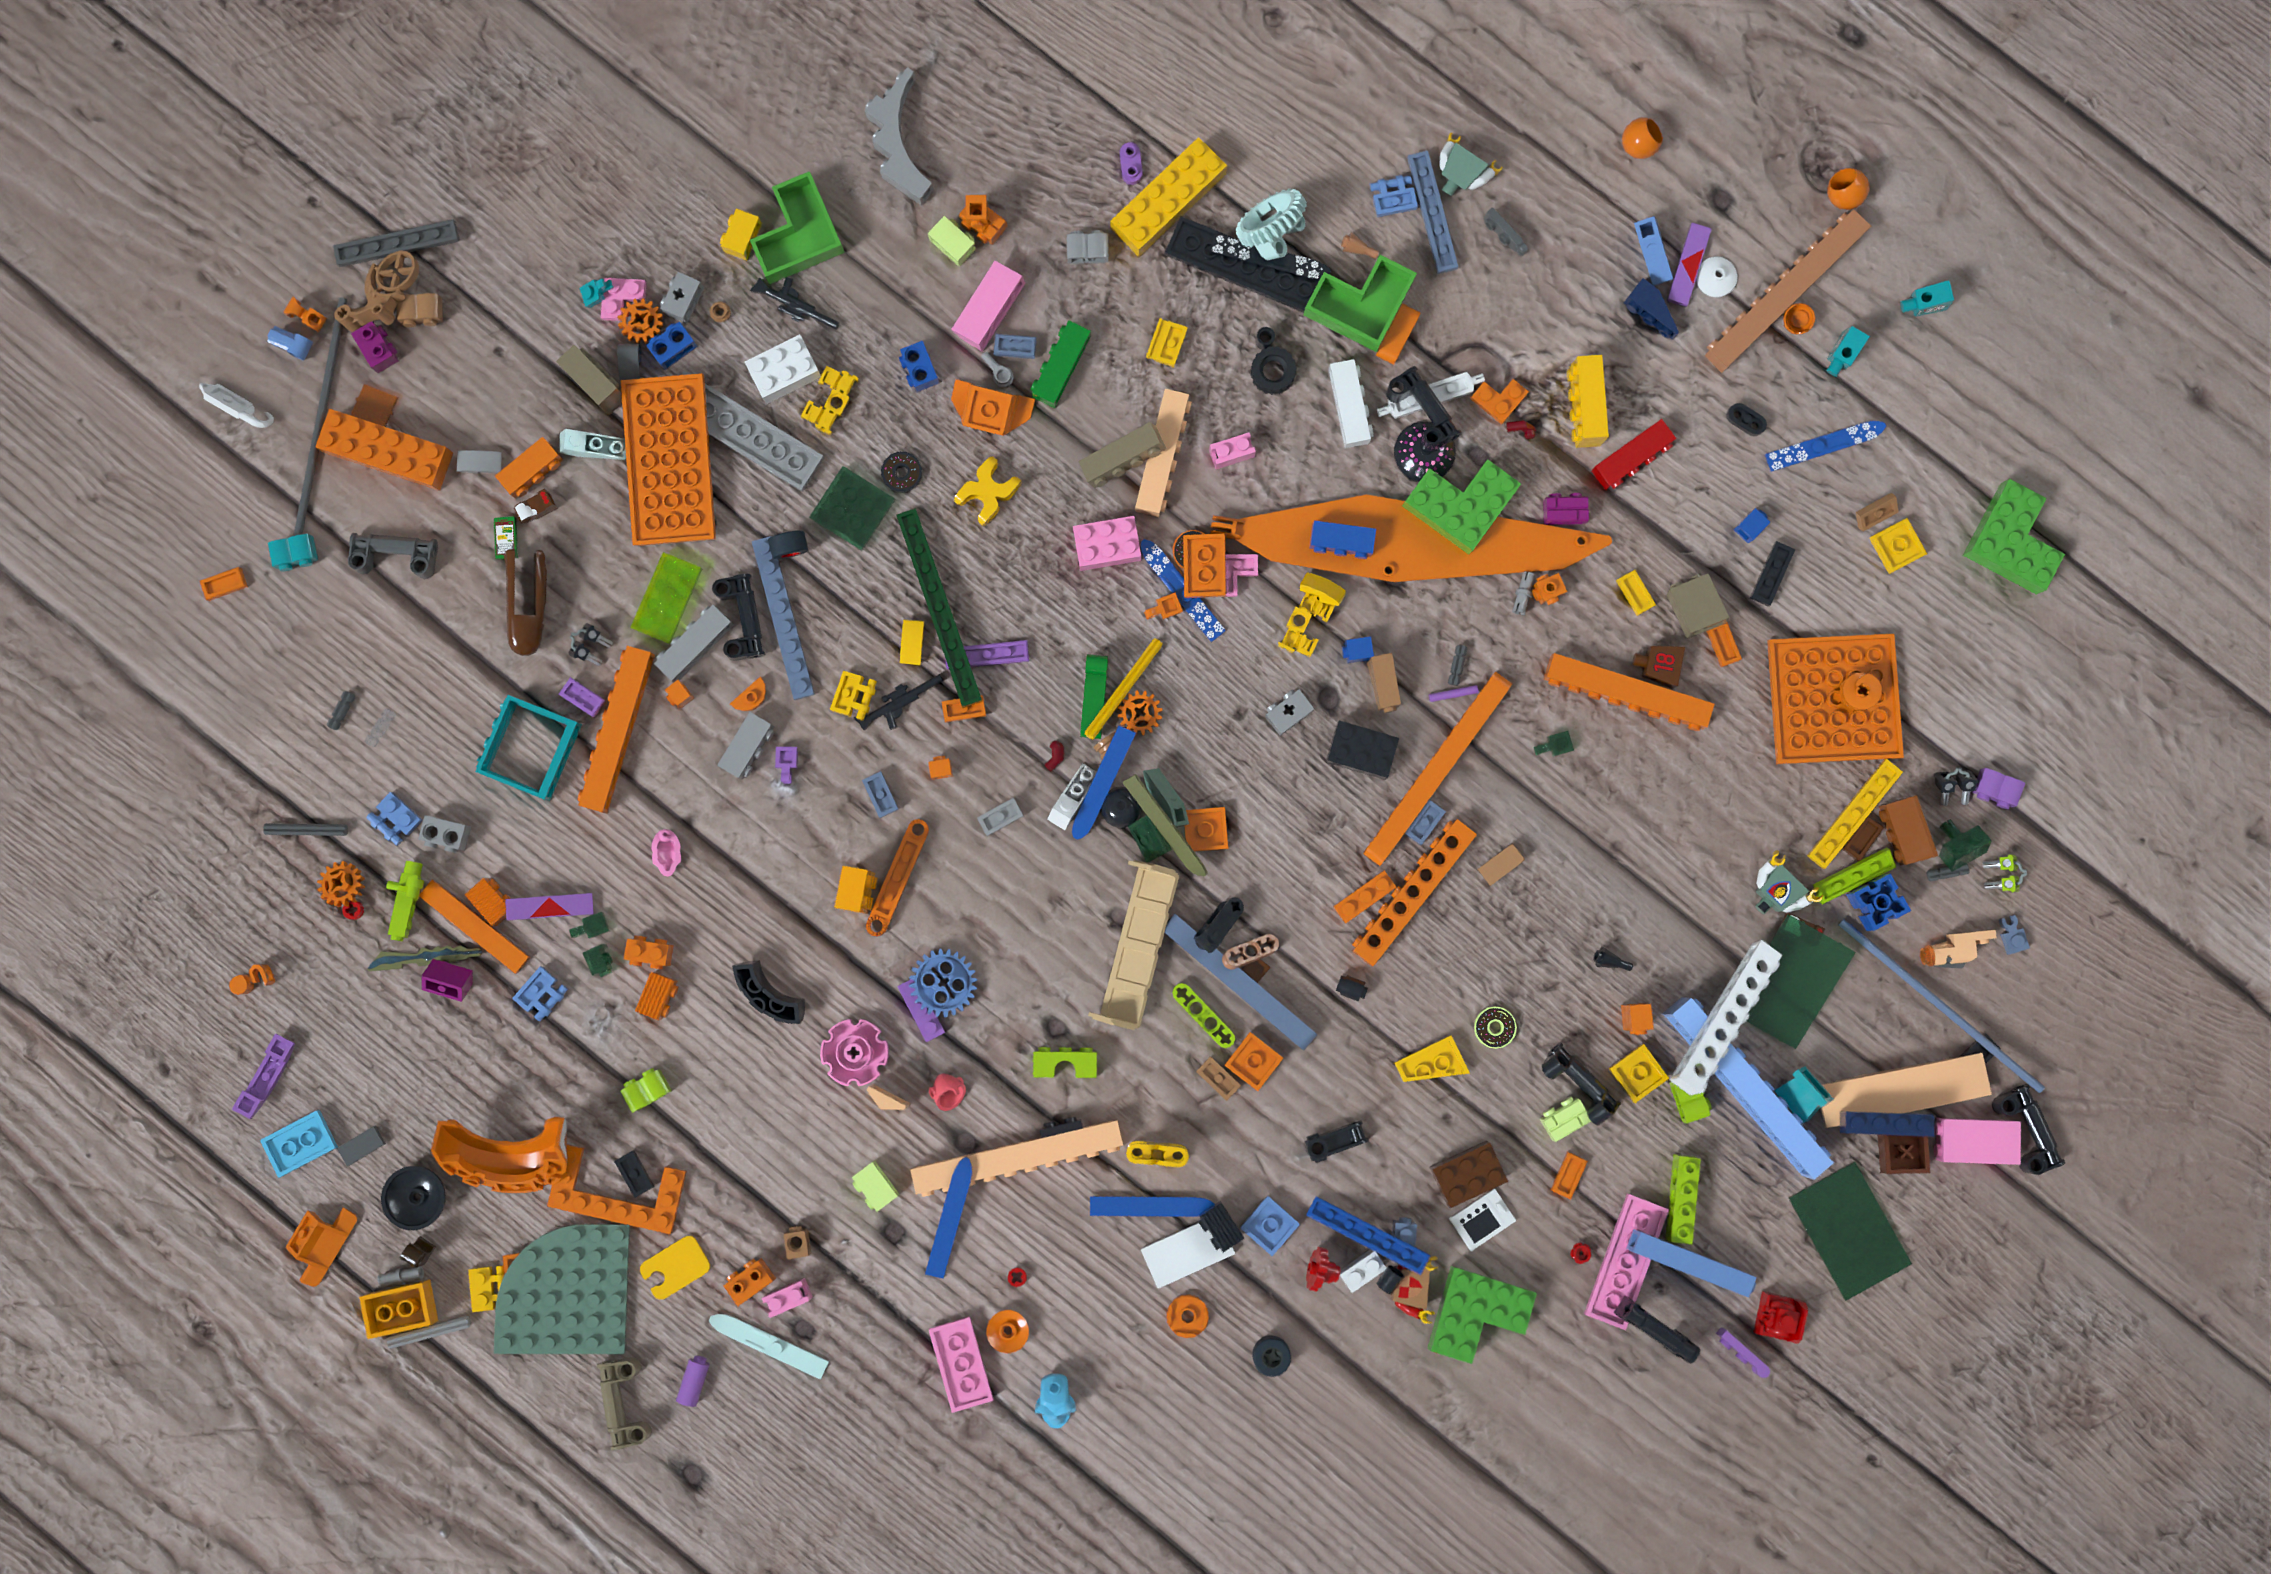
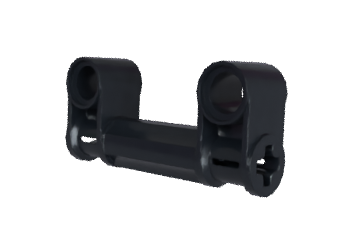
M1413 366L1390 381L1386 397L1389 401L1398 403L1413 394L1433 423V426L1427 428L1420 441L1421 448L1426 452H1434L1456 440L1462 432L1454 426L1451 421L1452 417L1443 407L1426 380H1422L1417 372V367ZM1392 388H1398L1401 392H1395ZM1431 437L1436 442H1430L1427 440V438Z
M748 573L718 579L712 585V591L718 599H737L743 638L729 640L723 646L724 654L733 661L765 656V652L762 650V634L754 591L751 590L750 585L751 574ZM720 586H728L725 594H718ZM734 645L738 646V653L735 655H730V647Z
M1561 1042L1555 1045L1549 1051L1546 1060L1542 1064L1544 1074L1554 1080L1565 1072L1592 1099L1593 1102L1587 1110V1116L1592 1123L1600 1126L1616 1113L1621 1102L1616 1101L1608 1093V1089L1574 1055H1570L1563 1048Z
M2023 1084L1994 1098L1992 1108L1995 1113L2000 1115L2012 1116L2021 1112L2037 1146V1150L2022 1156L2019 1167L2024 1173L2040 1175L2051 1169L2061 1167L2066 1162L2064 1159H2061L2058 1153V1145L2037 1100H2034L2029 1090L2030 1085ZM2005 1101H2007L2008 1108L2006 1111L2003 1108V1103ZM2032 1160L2035 1161L2034 1169H2031L2030 1166Z
M1626 1295L1623 1297L1613 1312L1615 1315L1640 1329L1662 1344L1665 1349L1678 1358H1682L1687 1363H1694L1698 1359L1700 1347L1677 1330L1671 1329Z

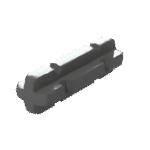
M1457 645L1454 654L1456 656L1453 657L1450 670L1452 674L1448 679V684L1458 686L1460 684V675L1462 674L1465 662L1464 656L1467 653L1466 646Z
M349 691L343 692L340 697L342 700L338 701L332 713V719L330 718L327 722V726L333 730L339 729L342 724L340 721L344 720L350 708V702L352 703L355 699V695Z
M1963 863L1957 866L1953 865L1928 870L1926 875L1928 881H1936L1970 873L1968 864Z

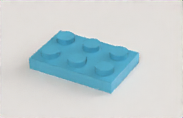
M316 1110L260 1140L278 1178L338 1148L320 1110Z

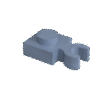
M2015 915L2009 916L2011 920L2009 925L2006 923L2005 918L1999 919V925L2006 931V933L2000 935L2007 954H2013L2030 948L2024 929H2017L2016 927L2018 919Z

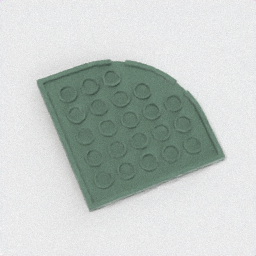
M575 1224L564 1226L542 1235L523 1249L509 1266L499 1288L495 1310L494 1354H625L630 1225Z

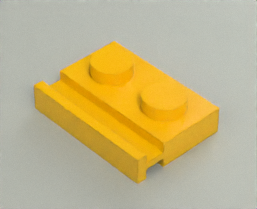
M1159 318L1146 358L1175 367L1188 327Z

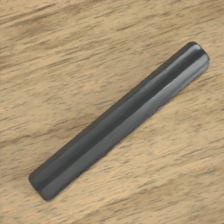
M266 823L263 826V833L265 835L346 836L348 834V826L344 824Z

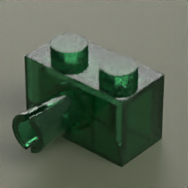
M1949 819L1940 826V829L1944 831L1950 841L1943 844L1939 857L1953 872L1987 853L1992 840L1979 825L1965 833H1961L1953 821Z

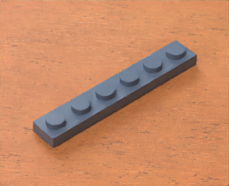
M1424 151L1408 155L1407 160L1437 274L1457 270L1458 263L1429 153Z

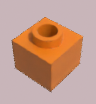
M676 680L665 689L668 693L666 698L672 706L677 705L683 708L694 699L693 695L680 680Z
M945 756L933 757V761L928 762L932 780L953 777L951 760L949 758L945 759Z

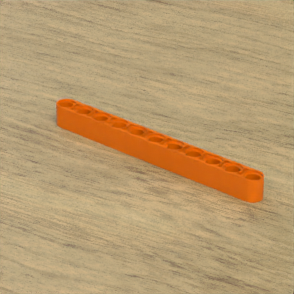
M1495 671L1365 849L1363 854L1381 866L1513 683Z

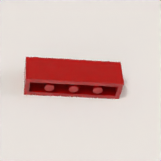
M1660 419L1597 464L1591 471L1605 490L1610 487L1615 489L1624 482L1622 479L1625 476L1629 475V477H1632L1639 472V466L1643 463L1649 465L1657 459L1655 456L1661 451L1664 454L1673 447L1672 443L1677 438L1663 419Z

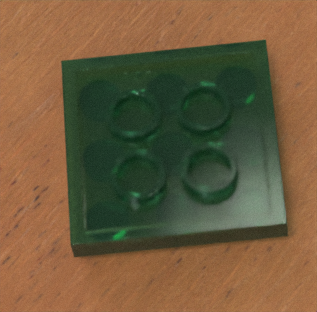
M842 466L809 518L855 548L863 551L892 507L895 498Z

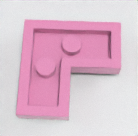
M604 278L605 282L611 280L614 288L603 293L605 300L602 301L601 319L620 321L618 320V315H623L620 308H624L625 301L633 302V299L636 298L637 302H641L642 298L645 299V280Z
M1226 554L1227 597H1237V576H1258V554Z

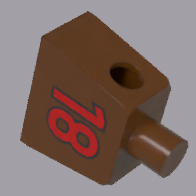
M1650 646L1646 650V655L1634 654L1632 665L1643 667V678L1669 688H1675L1679 684L1685 647Z

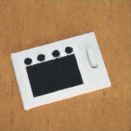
M1495 1188L1449 1218L1471 1252L1516 1221Z

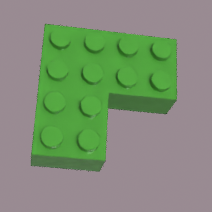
M810 171L772 187L787 224L750 240L769 284L845 253Z
M1379 255L1362 290L1324 272L1305 307L1303 315L1377 352L1417 273L1382 255Z
M1488 459L1464 492L1429 468L1402 507L1464 552L1470 554L1520 487L1521 483Z
M2011 479L2001 483L1963 556L2036 595L2046 591L2065 556L2064 553L2028 535L2047 498Z
M1450 1266L1427 1349L1472 1364L1484 1322L1523 1335L1526 1334L1537 1293Z

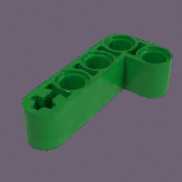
M1087 654L1086 676L1080 737L1088 738L1085 735V731L1105 703L1108 656ZM1102 729L1094 739H1101Z

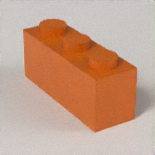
M541 437L497 473L495 477L507 492L517 499L526 495L532 485L543 481L549 471L556 470L564 459L549 441Z

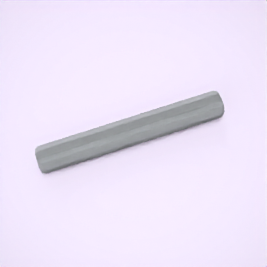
M464 1316L390 1336L387 1338V1346L391 1349L468 1328L471 1326L470 1317Z

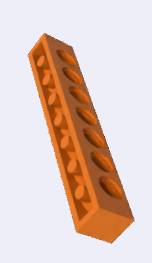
M1458 819L1453 822L1449 821L1442 830L1445 833L1442 837H1436L1429 846L1432 848L1427 855L1423 853L1416 862L1419 864L1416 870L1413 871L1411 869L1404 877L1406 881L1402 887L1397 886L1392 892L1391 896L1393 899L1390 903L1387 904L1385 902L1378 910V913H1380L1379 917L1376 920L1371 919L1365 927L1367 932L1364 936L1361 937L1359 935L1352 943L1354 946L1352 952L1371 967L1377 963L1477 834ZM1448 837L1455 838L1456 846L1454 848L1447 846L1446 840ZM1435 853H1440L1443 856L1442 864L1438 865L1434 862L1433 856ZM1423 869L1428 870L1431 874L1428 881H1424L1420 877ZM1409 886L1417 888L1418 894L1416 897L1413 898L1408 895L1407 889ZM1397 902H1401L1405 906L1402 914L1396 913L1394 909ZM1385 918L1392 922V927L1388 931L1384 930L1381 926V922ZM1371 935H1376L1379 938V944L1376 947L1369 945L1368 939Z

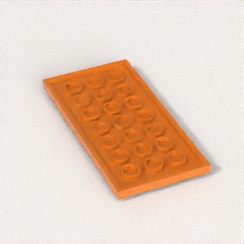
M704 374L621 380L632 545L644 546L716 540Z

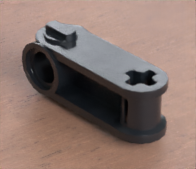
M1236 897L1221 902L1203 927L1195 934L1194 940L1196 945L1208 953L1215 951L1243 913V902Z
M1362 1120L1320 1135L1315 1133L1307 1136V1140L1304 1141L1305 1149L1311 1161L1318 1163L1327 1160L1328 1156L1368 1142L1369 1139L1365 1137L1361 1126L1363 1124ZM1319 1142L1322 1145V1150L1320 1153L1315 1154L1311 1148L1314 1143Z

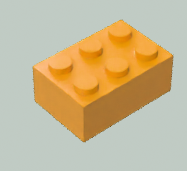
M842 866L834 908L868 914V910H872L874 898H871L872 889H876L878 881L875 873L869 870Z
M430 1279L367 1293L359 1297L367 1339L425 1327L438 1322Z

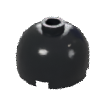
M1123 786L1109 790L1101 807V813L1105 821L1117 828H1126L1136 823L1142 811V808L1128 789Z

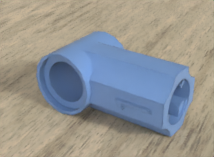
M277 326L270 329L268 333L269 343L305 361L313 341L299 334L294 335Z

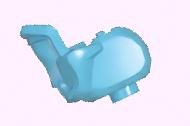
M1053 1373L1041 1379V1396L1036 1402L1035 1413L1042 1414L1044 1421L1051 1428H1061L1068 1421L1071 1412L1076 1411V1403L1069 1395L1068 1378L1065 1375Z

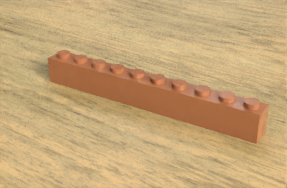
M1854 209L1849 214L1844 212L1836 220L1838 225L1834 229L1830 226L1822 234L1824 239L1820 243L1816 240L1807 249L1809 253L1806 256L1802 254L1793 262L1795 267L1791 271L1787 268L1779 276L1781 281L1777 285L1773 282L1764 291L1766 295L1762 299L1758 297L1751 303L1752 309L1748 313L1744 310L1735 319L1738 323L1734 327L1729 325L1721 333L1723 337L1719 341L1715 339L1708 345L1707 349L1709 351L1705 354V357L1721 373L1871 227Z

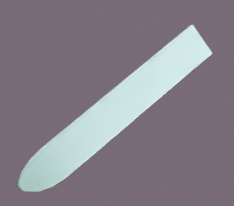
M716 1314L709 1318L711 1325L720 1333L821 1380L829 1361L726 1314Z

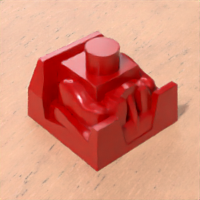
M1762 1291L1753 1333L1799 1344L1803 1338L1808 1315L1807 1303L1802 1300Z

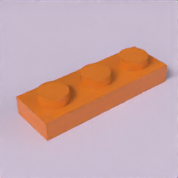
M1384 870L1337 903L1333 908L1346 924L1394 890L1396 886Z

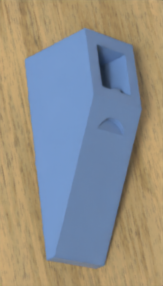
M1653 216L1635 222L1637 236L1653 286L1673 280L1657 219Z

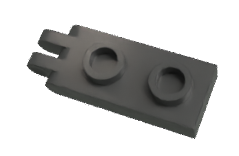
M1493 207L1488 210L1484 217L1487 228L1491 231L1494 230L1504 245H1508L1519 256H1524L1528 247L1523 242V239Z

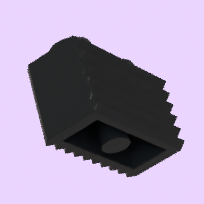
M1221 1201L1199 1214L1201 1220L1198 1222L1204 1232L1209 1230L1213 1238L1210 1241L1216 1250L1221 1249L1224 1253L1244 1239V1236Z

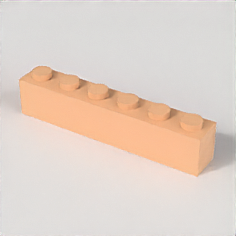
M1169 389L1164 390L1155 427L1158 429L1166 449L1159 456L1147 459L1135 512L1160 517V513L1165 512L1167 500H1164L1165 493L1170 492L1172 480H1169L1170 473L1175 472L1177 465L1174 456L1175 452H1180L1182 441L1179 440L1180 433L1185 432L1187 421H1184L1185 413L1189 414L1192 404L1191 401H1188L1189 394Z

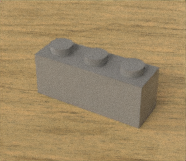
M749 712L717 766L741 780L744 777L747 778L753 769L751 766L755 759L758 760L764 749L762 747L766 741L769 742L772 738L775 726Z

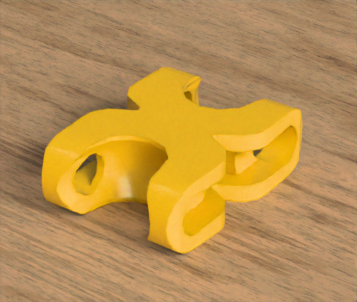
M993 456L989 457L978 468L976 475L979 482H966L954 498V502L959 506L965 505L971 499L981 500L984 503V507L978 515V522L982 526H986L998 514L999 505L997 500L1009 501L1022 484V480L1015 476L1002 484L994 482L992 475L998 467V461Z
M1136 1140L1128 1145L1126 1152L1128 1160L1135 1164L1183 1167L1189 1159L1187 1148L1184 1145ZM1139 1148L1143 1153L1140 1156H1135L1132 1150ZM1179 1151L1183 1154L1181 1159H1174L1173 1157L1174 1152Z

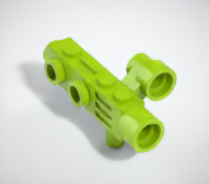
M406 861L404 871L401 873L400 882H387V889L397 891L388 930L391 940L403 942L404 938H408L409 931L412 928L415 904L419 898L420 889H423L424 880H421L422 877L420 876L423 867L421 863Z

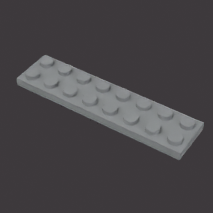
M685 371L682 373V375H688V374H689V373H687V372H685ZM705 384L708 435L803 492L823 461L824 456Z

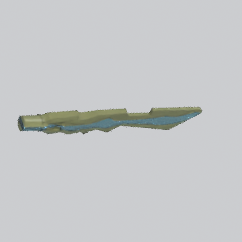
M447 945L443 948L437 946L433 950L421 948L417 954L381 951L369 965L368 971L403 969L402 964L417 963L418 966H426L430 964L432 959L439 961L449 960V963L466 960L470 957L481 956L482 950L481 948L467 949L461 945L455 948Z

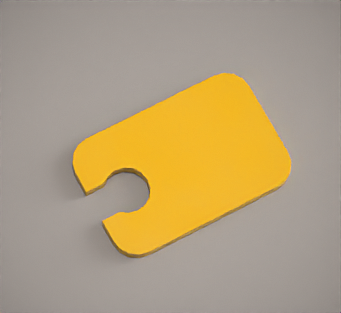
M686 1236L644 1261L640 1266V1273L644 1280L649 1278L655 1271H660L664 1274V1283L650 1289L655 1298L663 1300L706 1274L710 1269V1262L695 1237Z

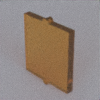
M364 384L359 397L355 399L356 404L351 415L386 427L390 416L394 414L392 411L398 397Z

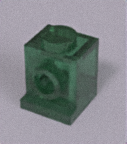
M600 944L582 953L592 976L599 975L602 978L612 973L611 969L613 968L611 964L613 960L609 952H605V949L608 948L607 944Z

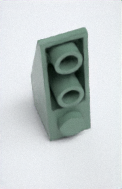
M1159 768L1144 770L1143 775L1148 791L1168 815L1175 827L1188 825L1189 821L1185 805Z

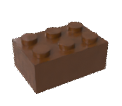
M1487 1140L1429 1167L1449 1208H1453L1508 1182L1495 1151Z

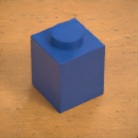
M1755 508L1733 530L1749 544L1770 524V521L1762 510Z
M1371 636L1346 640L1345 646H1342L1343 658H1347V663L1367 661L1374 657Z

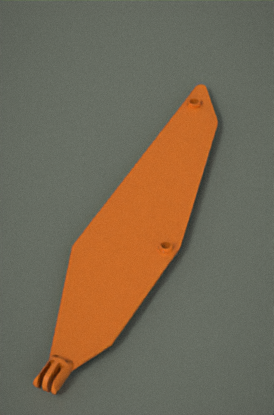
M1367 494L1240 519L1213 515L1212 520L1219 522H1212L1211 528L1221 531H1210V534L1225 533L1226 538L1238 541L1273 562L1390 582L1563 570L1612 543V538L1608 535L1497 517L1474 550L1467 554L1402 507L1405 501ZM1322 521L1376 529L1372 556L1367 557V559H1358L1353 554L1337 556L1331 551H1326L1325 554L1315 553L1314 549H1309L1313 522ZM1578 538L1583 540V545L1578 543ZM1385 568H1390L1392 573L1386 574Z

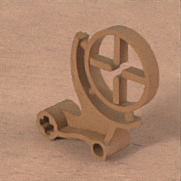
M396 251L384 258L379 266L373 263L365 280L367 305L362 308L353 309L348 305H341L335 311V319L349 331H356L361 326L374 320H381L386 325L392 324L395 320L393 312L397 303L405 300V294L402 292L410 288L418 277L419 263L416 258L409 252ZM405 258L411 259L412 267L403 268ZM394 261H396L395 268L400 274L409 275L401 284H399L400 277L392 269L386 270ZM392 277L390 287L384 286L383 278ZM384 290L386 293L389 294H381L380 292Z

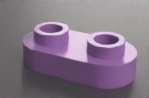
M1126 143L1120 149L1122 178L1125 183L1135 185L1142 179L1140 149L1134 143ZM1128 150H1132L1134 153L1132 155H1128L1126 152ZM1130 170L1136 171V173L1133 175L1129 174L1128 172Z

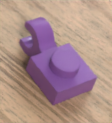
M776 747L775 768L781 769V782L783 784H791V769H797L798 748Z

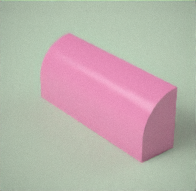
M994 261L952 327V331L962 340L983 352L1026 284L1023 276Z

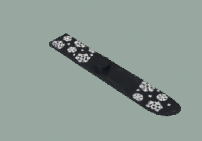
M1214 234L1210 249L1212 253L1311 279H1321L1324 272L1329 275L1331 273V269L1319 261L1286 253L1281 258L1266 260L1260 255L1255 246L1251 248L1250 246L1245 247L1240 240Z

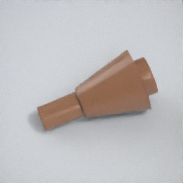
M1352 232L1349 235H1345L1342 240L1343 252L1365 254L1374 259L1379 254V251L1368 247L1367 244Z

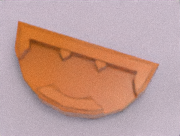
M760 676L730 705L741 711H753L760 707L765 700L766 684Z

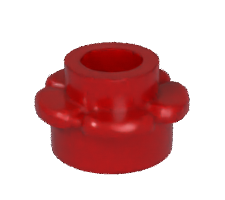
M1576 1243L1570 1251L1571 1258L1578 1264L1588 1262L1591 1258V1249L1587 1244Z

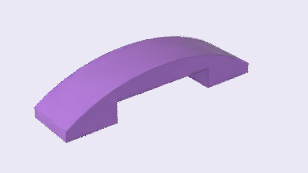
M278 1034L274 1035L265 1050V1053H267L246 1091L242 1090L232 1110L249 1119L255 1116L282 1075L292 1054L294 1042Z

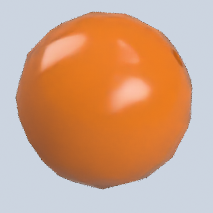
M1640 117L1632 120L1625 127L1622 134V145L1625 152L1636 159L1652 157L1659 151L1663 143L1661 130L1651 118Z
M1845 168L1835 173L1827 187V194L1831 203L1843 210H1852L1862 205L1870 191L1868 178L1862 171L1854 168Z

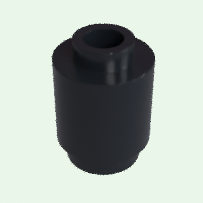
M1341 975L1336 991L1340 992L1342 996L1359 1002L1360 998H1365L1368 987L1365 986L1366 982L1348 975L1346 977Z

